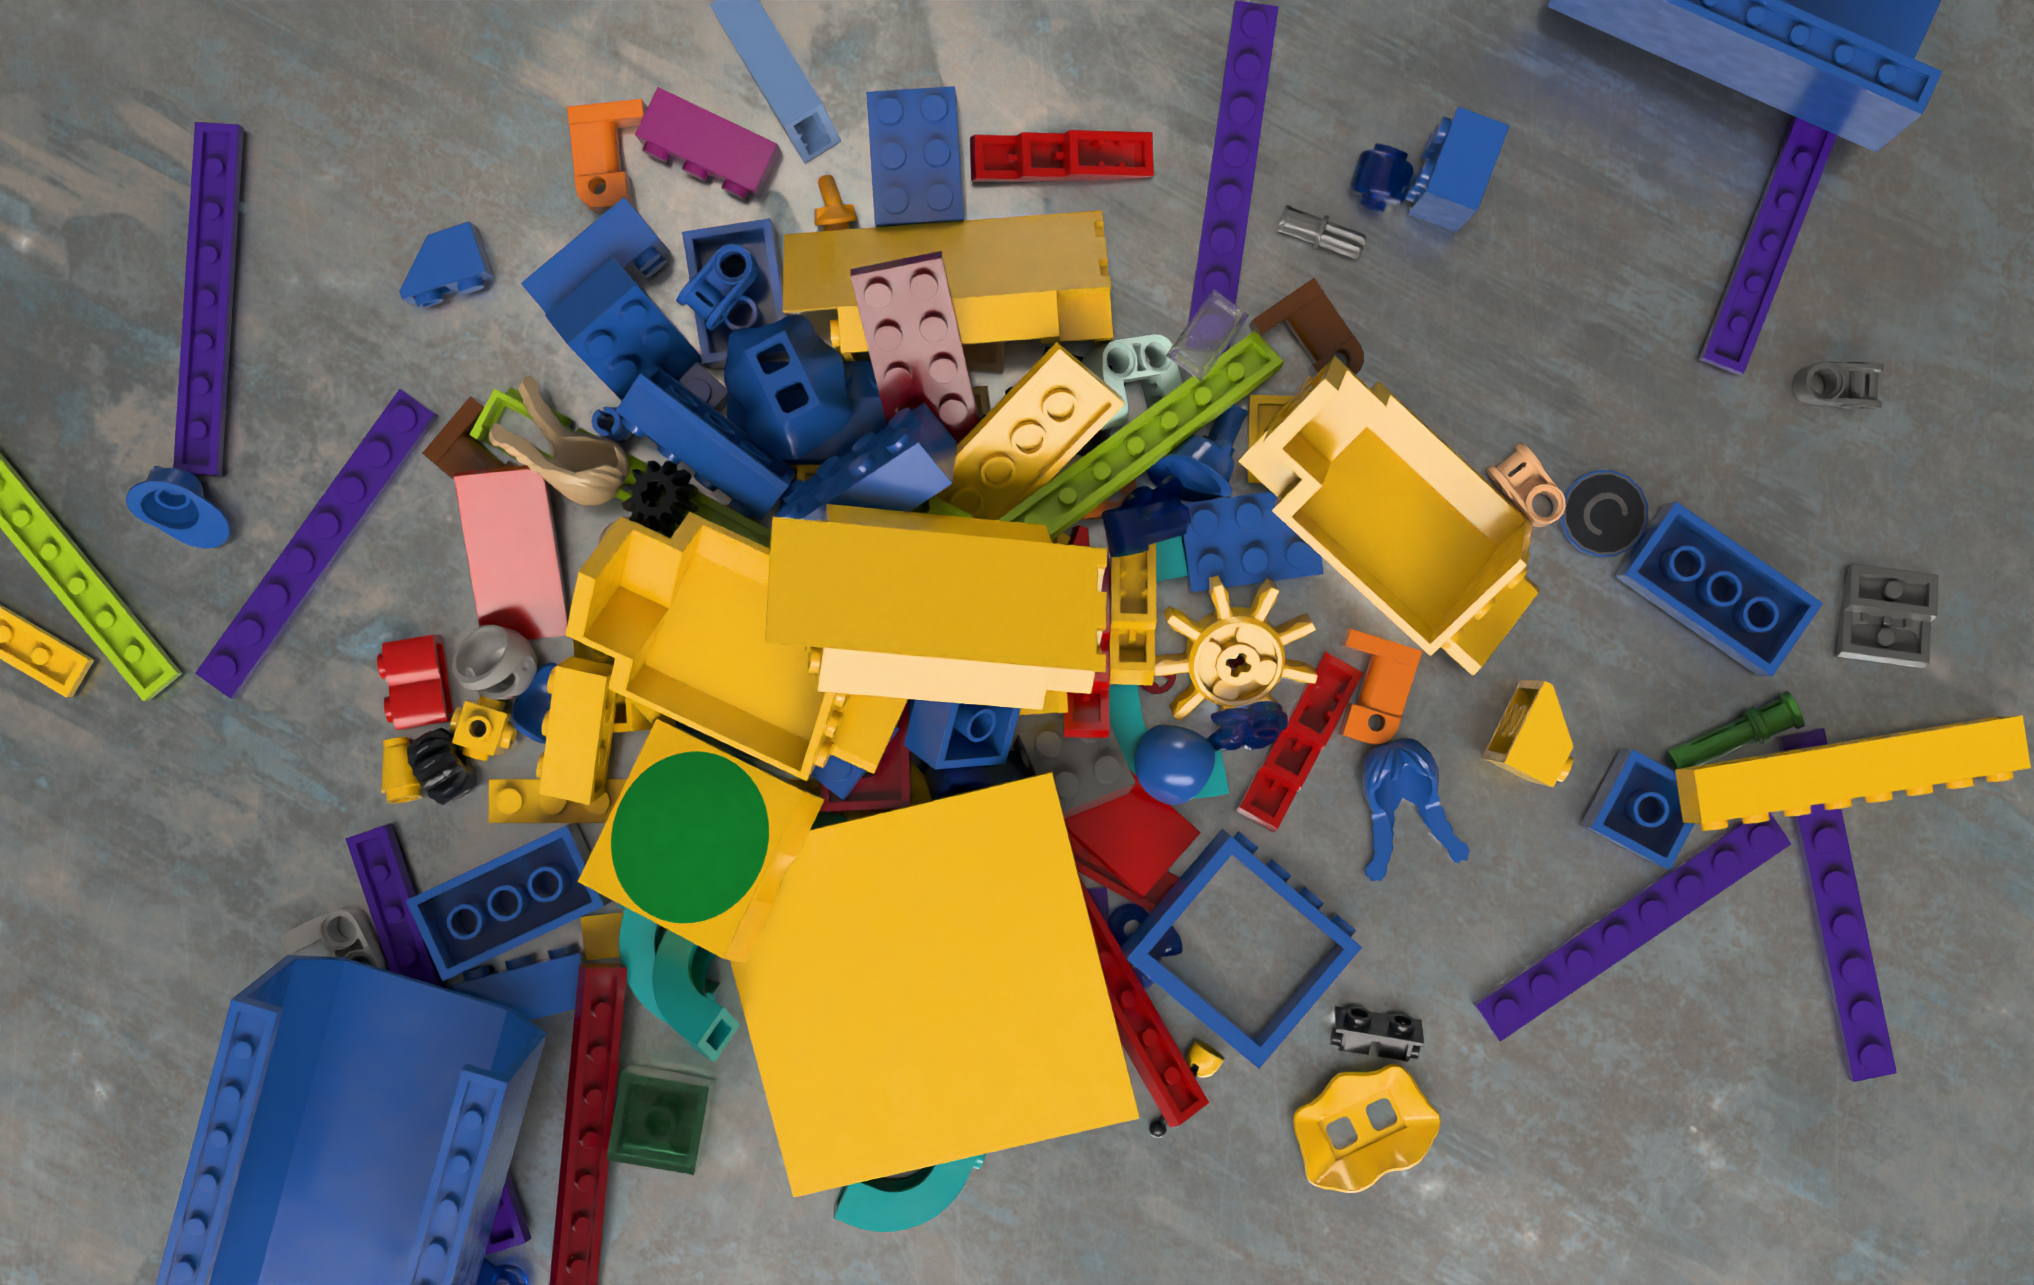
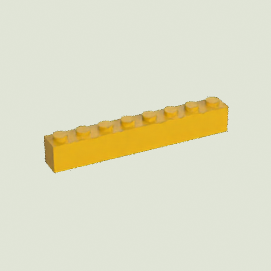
M2023 715L1995 716L1675 769L1683 823L1700 824L1701 831L1728 828L1729 819L1742 817L1743 824L1769 821L1770 812L1783 810L1784 817L1810 814L1811 805L1824 803L1825 810L1847 808L1852 806V798L1865 796L1866 803L1888 801L1893 799L1892 792L1905 790L1906 796L1933 793V785L1946 783V789L1974 786L1973 778L1986 776V782L2014 779L2013 771L2029 769L2031 765Z

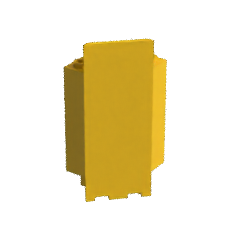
M1102 210L784 234L783 312L835 309L836 313H838V319L830 320L832 347H835V350L846 361H858V352H869L850 277L851 269L942 251L963 344L1041 339V344L1093 340V348L1113 341L1110 300L1111 281L1108 273L1106 238L1104 237Z
M1334 356L1313 378L1308 376L1299 387L1301 389L1300 392L1283 406L1264 429L1265 433L1244 453L1238 462L1277 496L1272 511L1426 653L1431 656L1441 647L1467 672L1474 676L1484 666L1539 593V587L1526 576L1528 572L1526 566L1530 557L1529 546L1532 543L1530 539L1533 523L1381 382L1377 381L1369 388Z
M826 504L824 520L815 521L773 517L770 539L765 641L771 644L805 646V652H809L808 673H815L817 691L1043 710L1046 690L1091 694L1095 672L1106 673V654H1102L1100 642L1102 631L1106 629L1107 592H1101L1104 571L1107 567V548L1052 543L1047 526L1041 524Z
M691 512L688 513L671 538L620 516L578 572L565 633L566 636L615 658L608 689L805 781L808 780L816 765L824 768L830 755L874 774L908 699L817 691L815 673H808L809 652H805V646L766 643L765 629L770 549Z

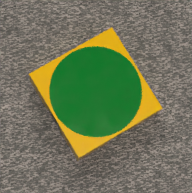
M656 718L577 882L723 959L746 964L774 906L780 882L787 869L797 858L825 799L772 773L754 767L734 757L730 752Z

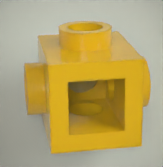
M480 695L479 700H466L463 707L458 706L450 723V731L455 733L452 743L464 747L463 755L488 761L489 755H503L506 749H511L516 738L517 729L511 723V711L504 709L505 701L489 699ZM478 720L483 721L486 725V733L482 737L474 734Z

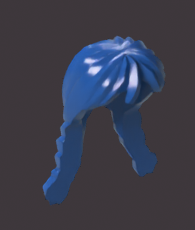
M1400 738L1394 742L1380 744L1369 751L1364 760L1363 794L1373 811L1371 817L1374 822L1372 827L1374 839L1372 843L1375 853H1373V860L1365 869V874L1371 881H1381L1386 876L1387 864L1390 861L1394 848L1392 843L1395 822L1394 811L1403 798L1418 806L1423 822L1431 829L1434 837L1448 849L1450 858L1455 863L1468 861L1470 849L1466 843L1459 841V838L1453 834V829L1446 820L1445 811L1440 805V798L1437 795L1439 768L1431 752L1415 739Z

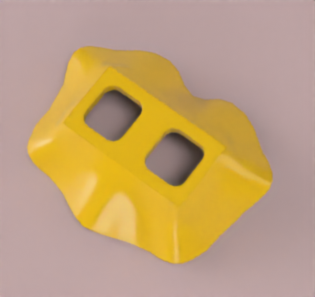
M1393 1063L1376 1071L1338 1073L1330 1080L1317 1098L1295 1111L1293 1126L1300 1145L1308 1181L1322 1189L1357 1193L1370 1188L1387 1172L1410 1169L1420 1163L1438 1135L1441 1118L1438 1111L1429 1103L1419 1089L1412 1075L1401 1065ZM1381 1098H1387L1392 1105L1397 1119L1393 1124L1376 1130L1367 1116L1366 1107ZM1347 1117L1356 1131L1357 1139L1355 1142L1337 1149L1333 1146L1326 1127L1329 1123L1339 1118Z

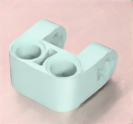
M1153 334L1115 340L1090 349L1082 360V363L1122 396L1125 403L1100 430L1122 427L1126 424L1129 411L1124 383L1142 381L1147 409L1182 384L1173 344L1162 335ZM1145 351H1146V352L1148 353V355H1149L1150 365H1149L1148 362L1146 361ZM1107 356L1110 358L1112 362V371L1108 367Z

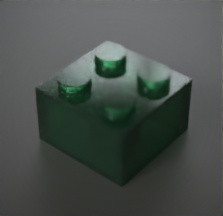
M629 1064L621 1072L606 1160L695 1175L701 1166L716 1079Z

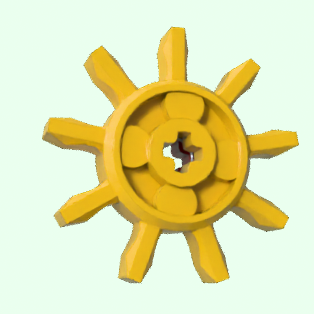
M1219 576L1209 578V594L1214 603L1215 611L1202 618L1199 622L1189 618L1183 611L1168 606L1163 612L1167 623L1173 630L1187 636L1188 639L1185 645V652L1155 656L1154 676L1189 673L1192 680L1191 685L1169 705L1173 717L1181 721L1204 699L1220 705L1217 715L1218 730L1222 739L1228 740L1232 739L1235 730L1237 707L1258 702L1263 708L1266 717L1277 726L1286 722L1279 702L1270 692L1278 684L1280 678H1288L1303 683H1316L1318 677L1312 665L1303 661L1285 659L1284 646L1305 637L1316 630L1308 613L1294 617L1274 627L1266 617L1277 600L1279 589L1275 582L1268 578L1265 579L1258 589L1254 601L1249 608L1230 607L1229 593Z

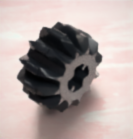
M654 460L648 461L646 474L639 469H632L633 476L637 481L634 485L630 483L622 485L623 490L632 495V497L621 503L623 509L632 512L629 520L656 532L660 530L666 536L673 535L674 523L680 526L685 519L686 511L691 513L698 511V506L689 501V499L699 494L698 488L693 484H689L692 478L691 474L685 469L678 470L677 464L669 460L665 461L662 466ZM661 491H665L666 495L662 496ZM659 500L660 505L657 506L655 501Z
M442 727L428 733L426 732L416 738L415 742L407 747L408 764L413 769L412 775L417 778L420 787L426 790L429 798L434 799L441 805H445L467 795L471 789L477 786L476 769L471 763V757L462 754L464 747L453 744L454 735Z

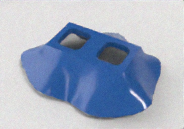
M787 316L762 327L739 328L731 333L727 346L724 382L728 392L746 408L747 432L756 444L780 458L795 460L823 444L841 431L849 422L852 416V406L846 391L842 357L834 348L818 336L813 325L805 316ZM776 344L784 345L790 358L789 364L771 374L764 373L758 361L759 353ZM794 383L803 384L809 397L808 403L790 413H784L777 400V393Z

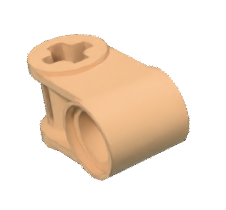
M1520 442L1517 444L1515 452L1496 467L1490 465L1485 469L1487 476L1496 489L1533 523L1532 526L1545 527L1563 515L1566 503L1562 491L1545 472L1535 454L1524 443ZM1522 466V469L1512 477L1508 476L1516 467ZM1535 495H1544L1551 500L1553 510L1549 517H1541L1534 512L1532 501Z

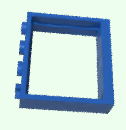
M1221 829L1121 947V952L1129 962L1260 1069L1362 947L1351 938L1356 930L1337 914L1330 920L1319 911L1324 903L1304 886L1297 892L1286 882L1291 875L1279 864L1270 859L1265 865L1253 854L1257 851L1258 847L1240 831L1232 837L1224 829ZM1231 855L1236 857L1336 942L1335 946L1256 1039L1251 1037L1150 952Z

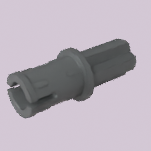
M1286 205L1277 228L1279 233L1283 232L1313 243V249L1317 250L1318 246L1354 259L1359 258L1366 243V236L1363 233L1330 222L1327 215L1322 219L1292 208L1290 205Z

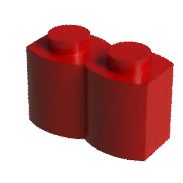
M433 634L382 643V653L377 655V667L381 679H387L389 686V696L384 698V712L387 721L394 723L395 730H407L451 722L454 714V703L448 680L447 658L442 636Z

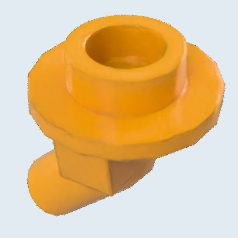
M831 175L821 176L817 183L825 207L814 209V226L823 225L824 231L850 229L849 222L857 221L854 205H842L834 177Z

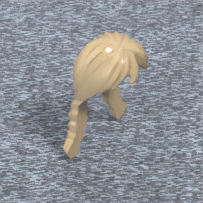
M526 375L522 379L518 391L523 399V405L530 416H532V420L541 429L542 435L551 442L553 459L546 458L524 437L507 431L497 423H493L490 429L489 441L493 446L504 448L509 455L516 457L519 463L528 465L531 471L539 473L563 495L578 504L596 506L614 498L630 473L629 459L625 450L618 442L604 436L598 437L591 434L571 432L563 427L559 419L552 413L551 408L543 401L536 379Z

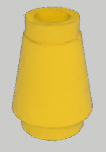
M396 737L383 741L381 793L386 794V801L390 804L405 803L422 798L421 788L423 787H420L419 781L412 775L413 769L408 764L407 747L410 745L409 737Z

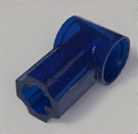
M1169 497L1144 505H1126L1101 512L1110 557H1123L1147 551L1150 544L1187 534V527L1191 523L1189 509L1181 502L1180 497Z

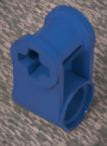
M738 244L722 246L702 270L684 286L676 301L681 306L687 304L706 320L705 326L710 331L714 330L728 316L737 300L758 275L756 258L746 248ZM734 255L744 256L746 260L744 273L736 278L728 277L725 272L727 260ZM702 294L711 303H713V307L709 306L704 300H702L700 298V295Z

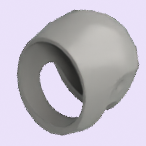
M485 625L475 629L461 642L453 658L452 672L459 684L465 689L476 690L481 696L489 699H512L522 694L533 682L537 672V657L531 642L517 631L497 625ZM466 668L470 670L472 677L466 676Z

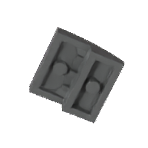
M1851 563L1848 566L1842 597L1836 657L1917 668L1926 667L1930 663L1931 621L1937 617L1939 575Z

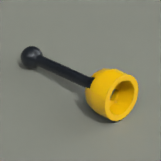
M1195 1039L1186 1056V1063L1195 1078L1212 1076L1225 1060L1223 1055L1216 1049L1198 1039ZM1163 1115L1149 1126V1132L1155 1138L1163 1137L1167 1131V1122Z

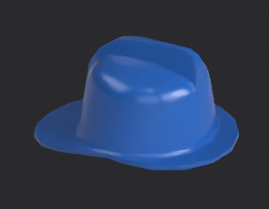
M1192 435L1171 454L1164 456L1146 470L1149 479L1159 489L1180 500L1198 502L1231 496L1232 488L1229 482L1235 464L1230 455L1232 443L1228 439L1210 440L1205 437Z
M154 466L150 470L146 481L137 483L127 493V507L135 517L157 527L176 540L191 547L215 548L226 542L229 536V521L220 509L205 499L201 482L195 475L186 470Z

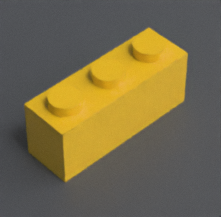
M571 656L551 670L547 683V691L549 694H552L551 705L542 723V735L546 736L545 751L539 757L536 768V776L541 779L539 794L590 805L605 793L618 693L608 689L613 665Z

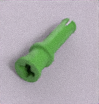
M1789 691L1780 693V699L1758 709L1751 706L1746 709V712H1743L1742 718L1699 736L1683 745L1669 749L1667 753L1674 769L1703 765L1754 742L1758 745L1769 743L1771 736L1793 726L1796 729H1800L1805 726L1795 699Z

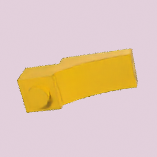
M1111 540L1110 684L1153 685L1155 675V628L1157 623L1156 541Z

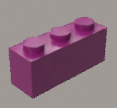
M657 87L635 133L638 140L644 144L642 151L663 162H666L670 156L684 163L682 170L703 181H706L708 175L724 182L721 187L724 191L743 200L746 199L747 194L758 199L760 198L781 154L777 143Z

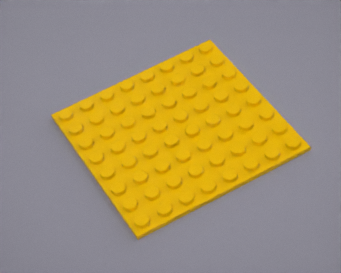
M1052 771L810 829L797 858L787 869L780 882L774 906L746 964L730 960L793 1198L1140 1118Z

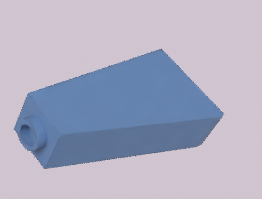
M716 0L711 3L710 6L723 30L804 164L841 142L824 105L760 1Z

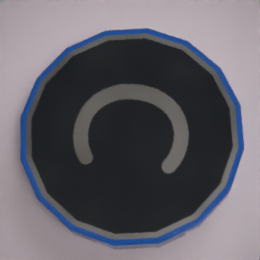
M1613 470L1593 471L1577 478L1565 490L1566 507L1563 515L1559 518V524L1566 540L1579 552L1594 557H1614L1630 550L1643 537L1649 521L1648 502L1642 489L1629 476Z

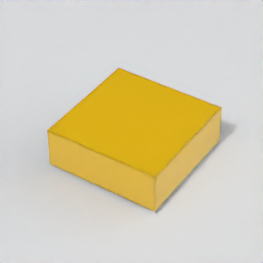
M624 911L584 915L581 917L586 960L620 957L619 933Z

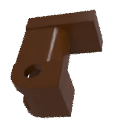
M1312 278L1261 313L1249 324L1252 331L1255 330L1263 337L1286 321L1314 362L1308 369L1313 377L1334 357V354L1343 355L1346 359L1345 366L1355 375L1361 370L1364 363V352L1360 343L1349 330L1315 278Z
M472 396L468 398L422 452L424 456L453 480L456 472L519 466L517 463L509 460L505 464L481 442L469 435L485 406L480 400Z

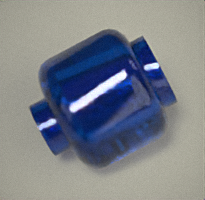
M1375 143L1373 149H1367L1360 153L1350 181L1351 190L1358 196H1361L1359 205L1384 213L1386 205L1399 206L1404 202L1414 174L1413 165L1407 161L1408 153Z

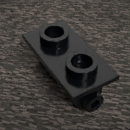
M1335 1006L1336 1028H1332L1330 1045L1338 1046V1051L1369 1055L1371 1042L1374 1041L1379 1042L1377 1057L1409 1062L1410 1058L1418 1059L1420 1046L1424 1047L1422 1020H1416L1408 1015L1399 1013L1393 1015L1374 1013L1358 1006L1349 1008Z

